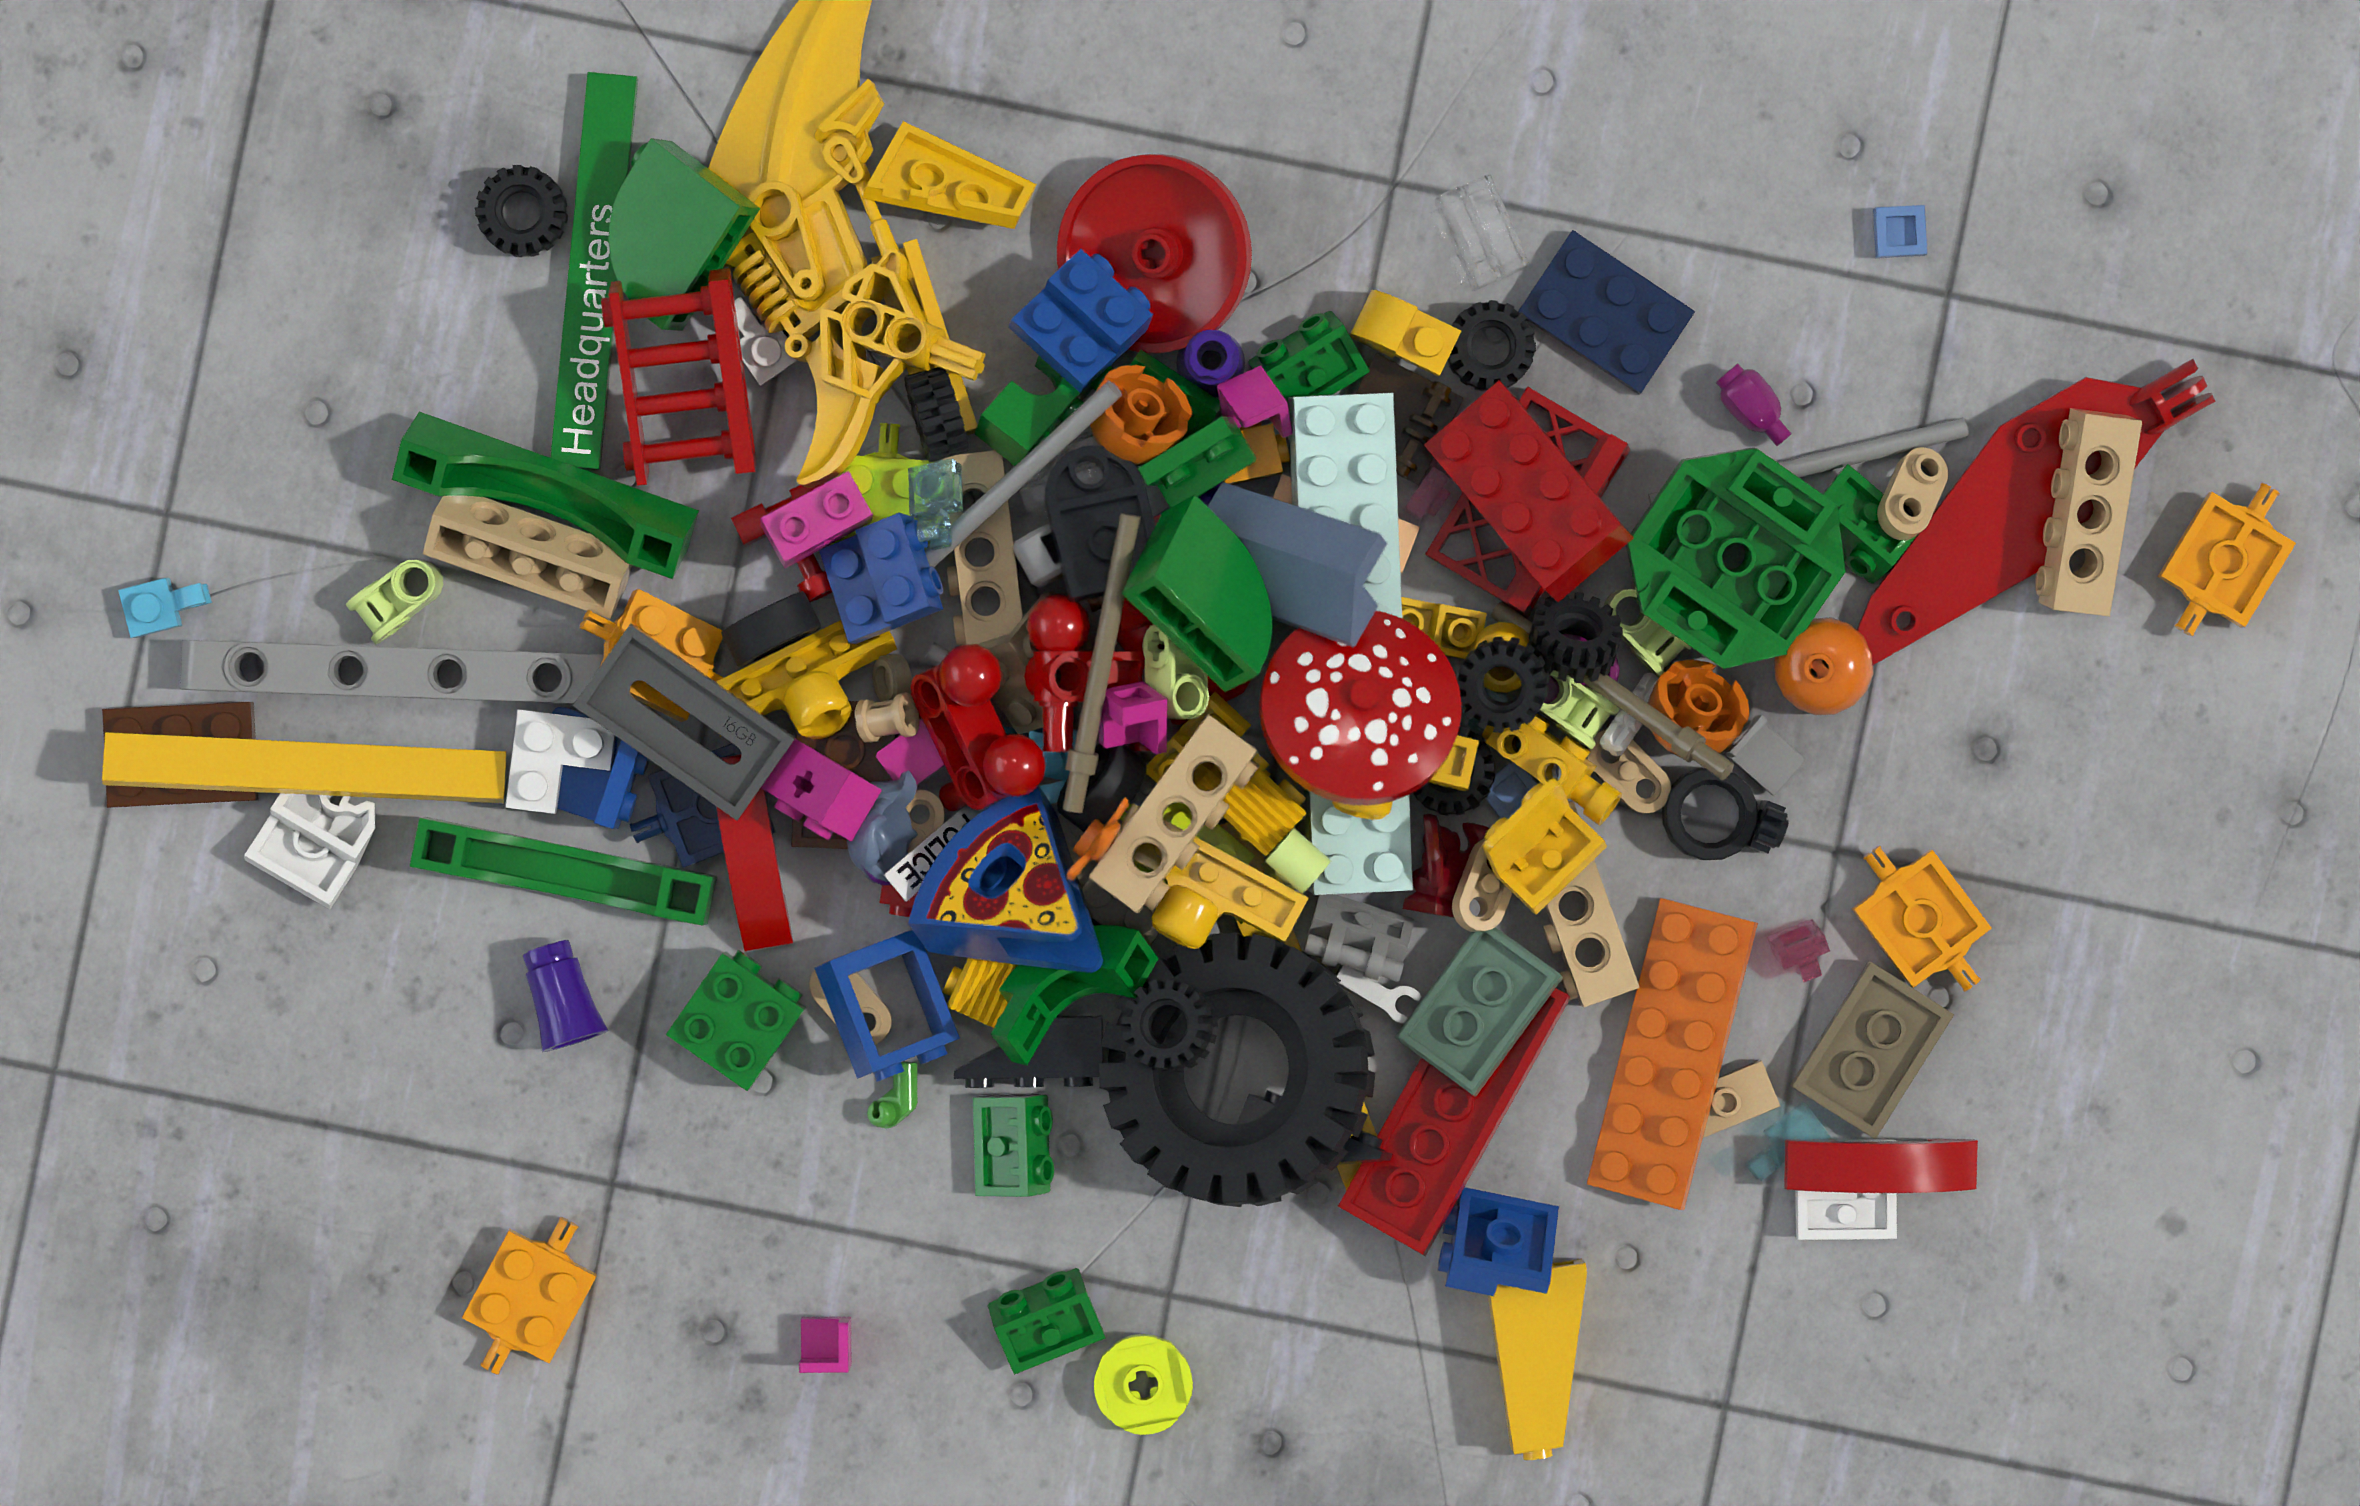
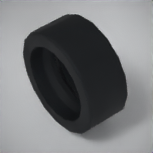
M801 591L744 617L728 626L721 634L737 666L742 667L800 640L820 628L821 624L805 592Z
M1099 743L1095 746L1094 753L1098 754L1095 775H1089L1082 813L1062 809L1068 778L1060 791L1057 801L1058 812L1083 832L1088 829L1095 819L1106 825L1124 798L1129 800L1130 805L1144 782L1147 771L1146 761L1126 745L1105 748Z
M1697 768L1680 776L1671 786L1666 804L1662 807V823L1669 840L1682 853L1699 860H1723L1739 853L1752 839L1758 823V804L1750 786L1737 774L1731 772L1726 779L1721 780L1707 769ZM1703 785H1716L1726 789L1734 797L1738 805L1739 819L1735 830L1726 839L1717 843H1704L1694 839L1686 832L1681 821V808L1685 798L1692 790Z

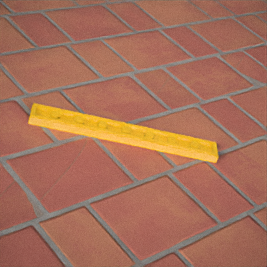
M105 733L102 784L111 786L504 803L506 751Z

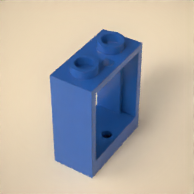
M913 930L848 953L814 968L857 1079L871 1073L874 1074L877 1082L904 1071L902 1061L917 1056L920 1065L948 1054L944 1046L945 1044L960 1039L926 949ZM902 956L933 1036L879 1056L848 976Z

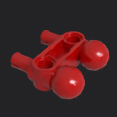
M1061 594L1048 596L1040 600L1029 612L1027 621L1029 640L1038 651H1033V657L1030 658L1026 665L1024 678L1027 689L1033 695V701L1038 702V706L1043 707V752H1069V749H1074V707H1078V702L1084 701L1093 651H1079L1086 643L1089 635L1090 622L1087 611L1079 602H1070L1068 596ZM1154 624L1122 635L1118 629L1116 641L1124 651H1114L1107 689L1143 681L1142 673L1145 668L1143 641L1146 631ZM1159 644L1157 647L1164 649L1165 644ZM1058 667L1061 671V681L1059 685H1057L1055 679L1056 670L1058 669ZM1140 742L1130 743L1129 748L1133 751H1151Z
M978 644L956 646L947 653L940 664L915 675L911 682V695L918 709L919 719L922 718L952 779L951 782L945 784L939 790V798L944 808L948 811H957L967 805L975 810H981L1006 797L1027 795L1041 783L1046 769L1043 751L1033 739L1022 734H1006L990 701L1000 687L1002 679L1000 664L989 649Z

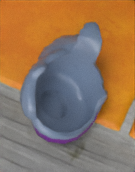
M910 771L902 772L899 780L870 782L882 791L852 842L846 839L851 860L856 867L864 872L865 876L872 883L892 885L884 874L908 855L909 845L918 835L912 828L910 815L906 809V806L912 801L917 790L916 780Z

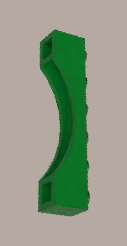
M420 411L401 439L391 479L436 496L488 497L543 510L591 533L610 547L625 563L673 579L688 551L699 510Z
M429 817L419 818L409 866L586 900L701 926L708 924L717 876Z

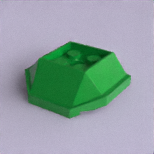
M1754 447L1681 459L1630 533L1634 538L1626 544L1640 612L1723 669L1787 655V651L1793 641L1807 629L1846 572L1839 528L1838 504ZM1740 543L1745 552L1744 560L1737 568L1727 569L1722 561L1723 552L1728 545Z

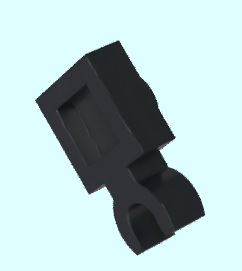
M1761 800L1758 808L1756 829L1752 839L1745 847L1769 854L1771 848H1779L1789 824V820H1787L1788 814L1785 813L1786 807L1767 800Z

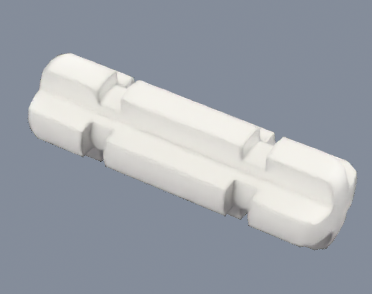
M1654 673L1644 674L1632 693L1647 703L1658 677ZM1620 709L1601 737L1600 746L1602 749L1609 751L1613 756L1622 755L1642 726V723Z

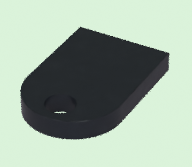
M1084 446L1074 449L1060 458L1052 468L1044 491V504L1070 602H1079L1102 597L1105 595L1120 513L1140 517L1129 577L1155 528L1143 478L1132 461L1120 459L1107 451L1104 446ZM1082 462H1092L1099 466L1103 478L1095 484L1083 483L1077 478L1075 467Z

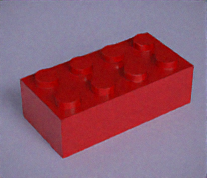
M1500 380L1424 444L1541 587L1557 602L1561 601L1634 538Z

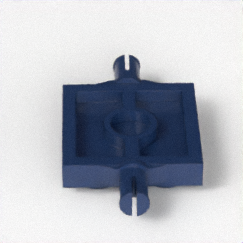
M733 743L711 751L719 758L741 754L740 749ZM664 769L648 775L656 796L657 814L629 824L631 832L651 826V829L633 835L636 843L638 844L643 840L664 833L674 844L682 868L724 853L716 806ZM770 817L772 833L774 834L776 830Z

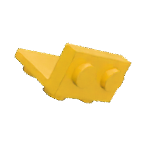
M1555 778L1550 779L1545 784L1538 783L1533 786L1521 801L1522 806L1509 819L1506 817L1501 818L1490 827L1485 835L1486 841L1483 844V850L1494 875L1535 915L1607 848L1605 840L1570 808L1564 789Z

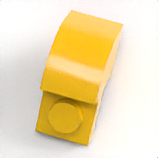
M1371 290L1352 328L1350 336L1352 339L1391 358L1395 355L1439 377L1461 330L1418 310V307L1378 290Z

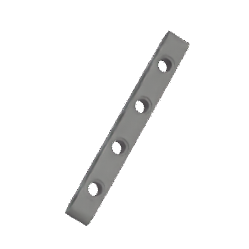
M182 640L180 689L574 704L599 669L604 655ZM256 653L263 660L264 670L260 678L255 681H249L242 674V661L246 656ZM349 657H356L363 665V675L353 685L345 683L340 676L341 664ZM454 660L462 668L463 676L457 686L448 689L439 681L438 673L440 667L445 662ZM546 664L557 666L562 675L561 684L552 692H545L537 683V674L541 667Z

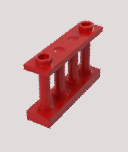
M730 268L710 270L709 285L701 286L700 292L624 300L621 281L611 282L608 293L609 297L601 298L605 328L614 327L630 441L623 442L624 463L626 471H635L637 486L647 485L649 476L648 464L724 455L725 460H734L735 474L755 472L757 457ZM702 311L704 316L713 315L716 334H709L707 336L708 340L631 349L627 320ZM710 360L711 364L720 363L722 382L714 383V388L638 397L634 368ZM716 407L718 412L727 411L729 429L721 430L720 436L645 444L641 416Z

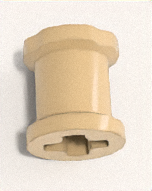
M907 692L897 694L892 700L874 702L873 700L865 699L858 701L856 705V728L864 742H877L881 736L899 733L903 737H911L918 732L919 712L912 695Z

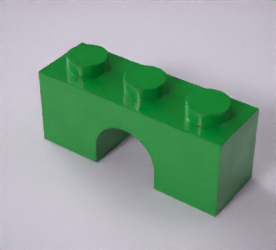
M1038 355L1035 367L1052 381L1055 390L1049 394L1035 395L1025 391L1011 380L981 414L974 434L1016 466L1085 403L1082 400L1092 389L1096 391L1107 373L1115 369L1112 367V364L1080 394Z

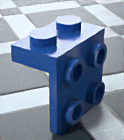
M557 707L552 712V714L590 718L584 713L566 707ZM616 736L611 771L563 765L557 809L595 821L594 823L611 829H619L621 821L629 822L632 816L637 794L632 793L631 790L636 775L644 776L650 759Z

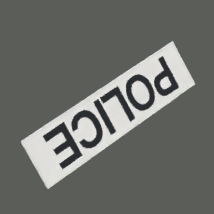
M968 805L963 807L884 874L906 902L919 891L923 879L936 857L951 838L979 814L975 809L970 808Z

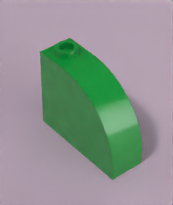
M651 138L649 142L643 144L636 151L632 158V169L618 191L609 223V251L616 278L618 281H621L622 290L629 300L700 292L701 286L709 285L710 270L722 269L761 209L673 141ZM694 312L647 319L661 330L683 331Z
M1193 495L1162 512L1122 594L1226 692L1259 675L1271 643V606L1265 583L1245 545L1196 495Z

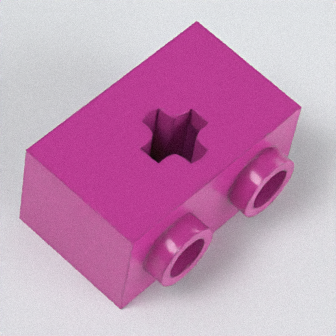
M847 471L762 517L761 527L784 569L871 523L873 514L850 472Z
M797 739L792 742L761 787L778 798L774 807L798 822H800L803 815L808 816L803 824L808 829L828 840L833 832L851 842L882 791L880 788Z

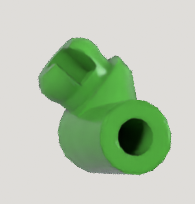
M901 1062L904 1071L893 1075V1088L869 1105L867 1116L871 1124L884 1129L897 1126L916 1109L918 1103L917 1062Z

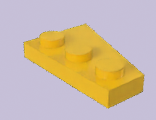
M903 121L867 183L862 199L1015 229L1032 198L1037 184Z

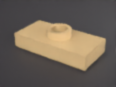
M1762 1060L1718 1077L1703 1138L1781 1107Z

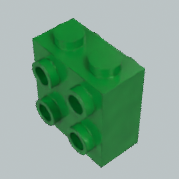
M737 950L734 956L728 952H723L666 1035L748 1091L807 1007L798 1002L803 996L800 991L778 978L775 984L771 983L758 974L762 968L761 964L744 952Z

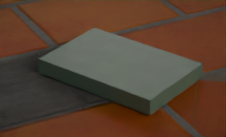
M1496 927L1488 931L1471 932L1398 1031L1395 1038L1476 1097L1563 979V976Z

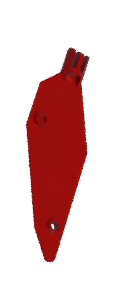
M2194 359L2141 388L2085 377L2000 425L1935 510L1928 526L1914 538L1870 596L1857 631L1867 641L1872 654V666L2034 575L2041 566L2045 565L2047 547L2044 545L2043 532L2047 519L2053 516L2055 498H2053L2051 493V483L2055 470L2061 467L2063 449H2061L2059 444V434L2063 421L2069 418L2070 408L2127 415L2141 420L2142 426L2135 462L2136 468L2165 430L2216 402L2212 393H2206L2170 411L2172 408L2199 394L2208 386L2203 376L2193 377L2162 394L2160 393L2195 373L2198 367ZM2099 451L2091 453L2086 460L2085 469L2088 475L2095 473L2101 465L2102 459ZM2091 500L2083 502L2078 508L2077 519L2080 524L2088 521L2093 514V503ZM1907 611L1910 615V623L1905 628L1900 629L1896 624L1897 616Z

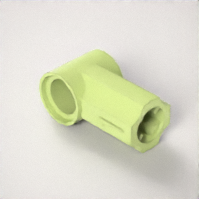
M1292 828L1270 852L1261 866L1264 874L1303 894L1326 869L1331 860L1295 828Z

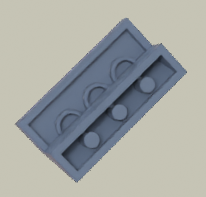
M1222 482L1208 508L1237 535L1254 559L1265 583L1272 619L1355 647L1378 607V604L1363 585L1388 544L1382 535Z

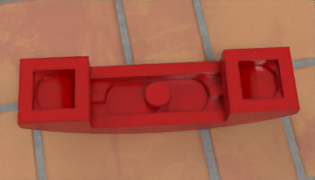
M741 754L720 759L729 764H736L740 761ZM760 788L738 820L716 806L744 951L793 943L786 898L783 893L768 812L766 791Z
M1785 1139L1784 1189L1842 1193H1931L1975 1190L1977 1188L1978 1140L1928 1139L1927 1141L1839 1142L1834 1139Z

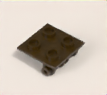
M1376 353L1369 366L1370 372L1364 376L1356 394L1393 393L1396 474L1420 485L1433 459L1432 454L1424 444L1453 420L1464 398L1452 392V389L1438 381L1432 382Z

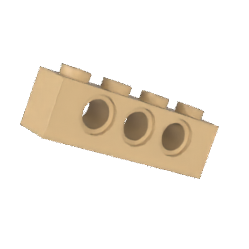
M2070 408L2069 418L2063 421L2059 434V444L2061 449H2063L2061 467L2055 470L2051 483V493L2053 498H2055L2053 516L2047 519L2043 532V541L2047 547L2045 565L2039 568L2036 575L2035 590L2036 594L2039 595L2038 603L2053 610L2110 617L2142 426L2141 420L2127 415ZM2099 451L2102 459L2101 465L2095 473L2088 475L2085 469L2086 460L2091 453ZM2091 500L2093 503V514L2088 521L2080 524L2077 519L2078 508L2083 502ZM2083 548L2085 562L2079 570L2071 572L2069 568L2070 557L2075 551Z
M995 450L947 457L943 459L944 468L935 469L938 498L948 497L950 517L941 518L942 533L963 514L960 509V501L965 493L971 490H978L985 494L1006 475L1004 457ZM1009 499L954 549L956 566L947 567L950 596L960 595L962 615L953 616L957 645L979 644L1010 634L1023 618L1016 555L1013 551L1014 538ZM977 539H985L994 547L992 561L983 567L973 566L966 558L968 545ZM982 588L994 589L1000 596L999 609L990 616L977 614L972 606L974 594Z
M460 495L443 496L432 514L423 550V555L586 611L591 610L611 619L626 589L632 568L631 564L625 563L610 547L592 534L485 497Z
M1208 714L1089 875V878L1136 913H1140L1144 906L1153 911L1170 888L1163 880L1174 865L1181 870L1186 867L1200 847L1193 842L1194 838L1204 825L1213 830L1230 807L1223 801L1234 784L1243 789L1260 765L1253 761L1258 751ZM1203 763H1214L1222 772L1220 785L1212 791L1198 789L1193 781L1195 769ZM1174 803H1183L1192 812L1191 824L1181 832L1169 830L1163 820L1165 810ZM1152 843L1160 849L1162 862L1155 871L1145 873L1136 867L1134 853L1140 845Z
M1568 801L1570 808L1578 814L1574 801ZM1593 860L1545 906L1551 924L1543 926L1552 954L1561 952L1567 968L1566 971L1559 973L1563 976L1561 982L1565 993L1570 996V1000L1577 998L1579 1005L1583 1008L1640 988L1595 860ZM1576 891L1584 898L1585 909L1578 918L1568 920L1560 913L1559 901L1565 893ZM1585 938L1596 939L1602 951L1600 959L1590 966L1581 965L1575 954L1578 943Z

